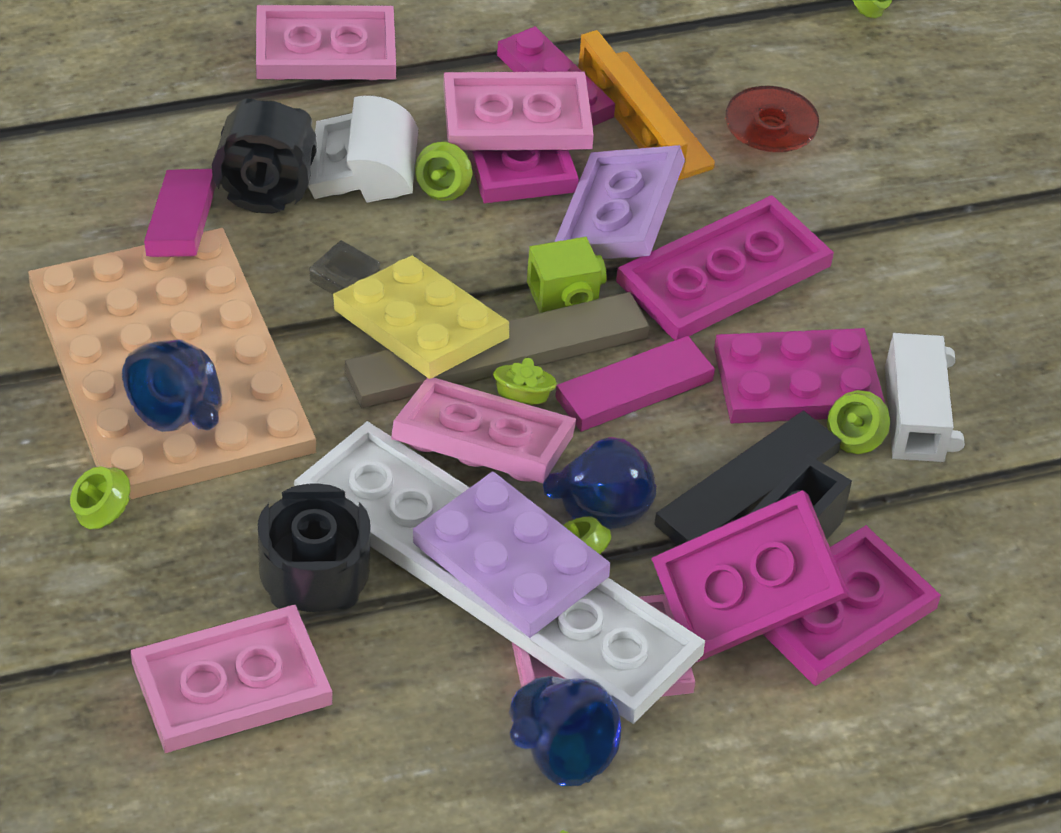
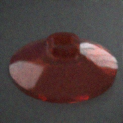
M756 86L739 92L729 101L725 115L727 127L739 141L752 148L767 152H788L802 148L814 139L819 127V115L814 105L801 94L778 86Z

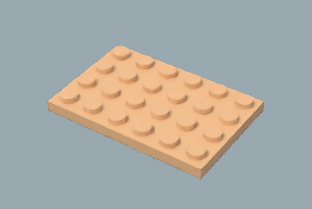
M223 228L203 232L198 252L195 256L149 257L146 256L145 245L28 271L32 293L96 467H115L124 471L130 480L129 497L131 499L316 453V437Z

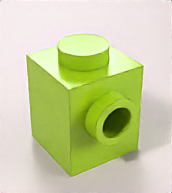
M587 236L529 246L527 284L540 313L599 299L600 285L605 284L607 279L606 267L602 256L594 254Z

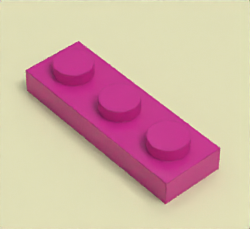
M536 26L498 41L497 56L513 72H582ZM586 76L592 126L614 118L615 103Z

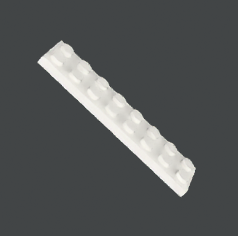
M368 421L294 480V486L318 483L332 485L344 490L345 498L355 503L358 507L360 502L367 510L371 525V547L632 724L704 654L705 640L610 578L604 580L531 638L526 636L413 543V528L470 487L401 442L391 439L390 435Z

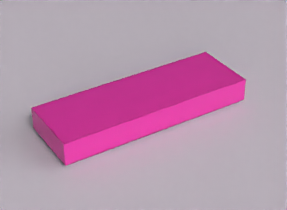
M212 169L166 170L144 239L146 256L180 257L197 255L216 188Z
M685 336L558 384L556 386L555 398L569 417L576 418L575 425L582 432L712 382L715 368L691 338Z

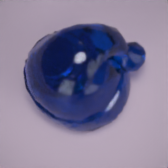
M182 339L164 340L142 345L128 354L122 368L123 385L131 405L134 406L135 412L148 426L161 432L179 430L190 422L200 430H211L218 424L219 411L222 406V389L214 363L202 349Z
M615 437L596 441L567 464L561 472L549 473L544 483H542L544 495L550 499H562L566 511L569 512L573 519L594 517L602 526L608 529L622 528L638 521L653 504L657 487L652 467L643 452L627 440Z
M554 676L541 677L522 686L512 698L509 715L513 720V725L509 732L512 743L521 749L531 748L534 762L543 775L555 784L561 786H581L583 783H589L594 776L603 773L617 754L621 738L620 715L611 694L599 682L587 678L563 679Z

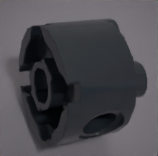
M246 98L237 103L235 110L226 118L221 131V139L211 164L213 181L218 189L221 184L223 189L228 192L227 199L237 207L254 213L273 214L284 211L286 204L292 203L294 200L296 204L303 198L310 181V166L317 152L316 134L311 127L312 118L303 109L292 108L276 101H260Z

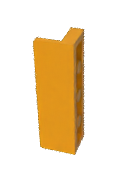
M598 30L581 34L578 68L585 72V75L615 103L614 117L637 147L652 148L680 145L685 162L678 181L713 170L715 166L714 159L630 54L625 51L616 53Z

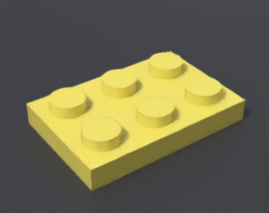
M413 255L399 260L395 264L369 277L360 279L356 283L333 294L334 310L429 379L509 338L508 320Z

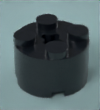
M311 483L297 485L283 491L282 499L274 503L270 508L268 503L261 511L258 520L259 575L275 607L280 609L296 605L298 611L324 612L333 609H349L358 602L359 594L364 589L370 573L371 525L369 515L364 506L359 502L358 507L355 503L345 498L344 490L328 484Z

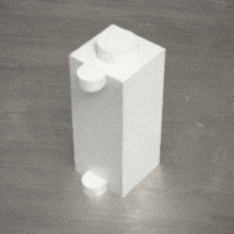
M893 333L885 365L888 410L891 420L892 459L944 462L947 452H958L965 446L964 435L960 431L953 430L947 368L955 364V352L952 348L945 347L944 336Z

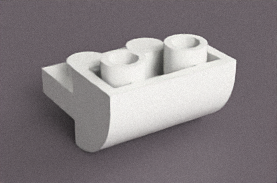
M377 96L354 97L351 114L316 121L317 152L310 166L311 176L308 185L314 199L342 195L359 189L367 203L411 194L413 192L419 130L411 114L401 105L389 99Z

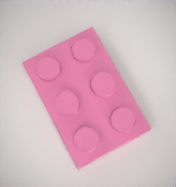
M257 5L256 79H396L394 6Z
M444 72L443 90L448 143L455 144L462 150L592 149L594 134L585 72Z
M427 378L394 419L391 439L407 443L417 451H434L458 458L460 462L468 466H485L506 472L512 478L519 481L544 483L573 437L576 418L441 379Z
M296 605L131 650L132 665L165 753L332 705V689Z

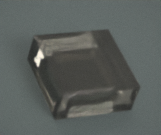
M340 240L310 267V282L334 294L360 279L379 272L380 262Z

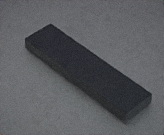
M803 410L656 512L654 525L679 546L750 514L806 454L825 463L839 453L841 440Z

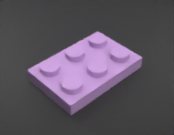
M680 145L591 152L555 242L587 236L594 254L601 255L603 259L650 256L685 162Z
M493 471L413 528V543L529 638L601 584L610 574V562Z

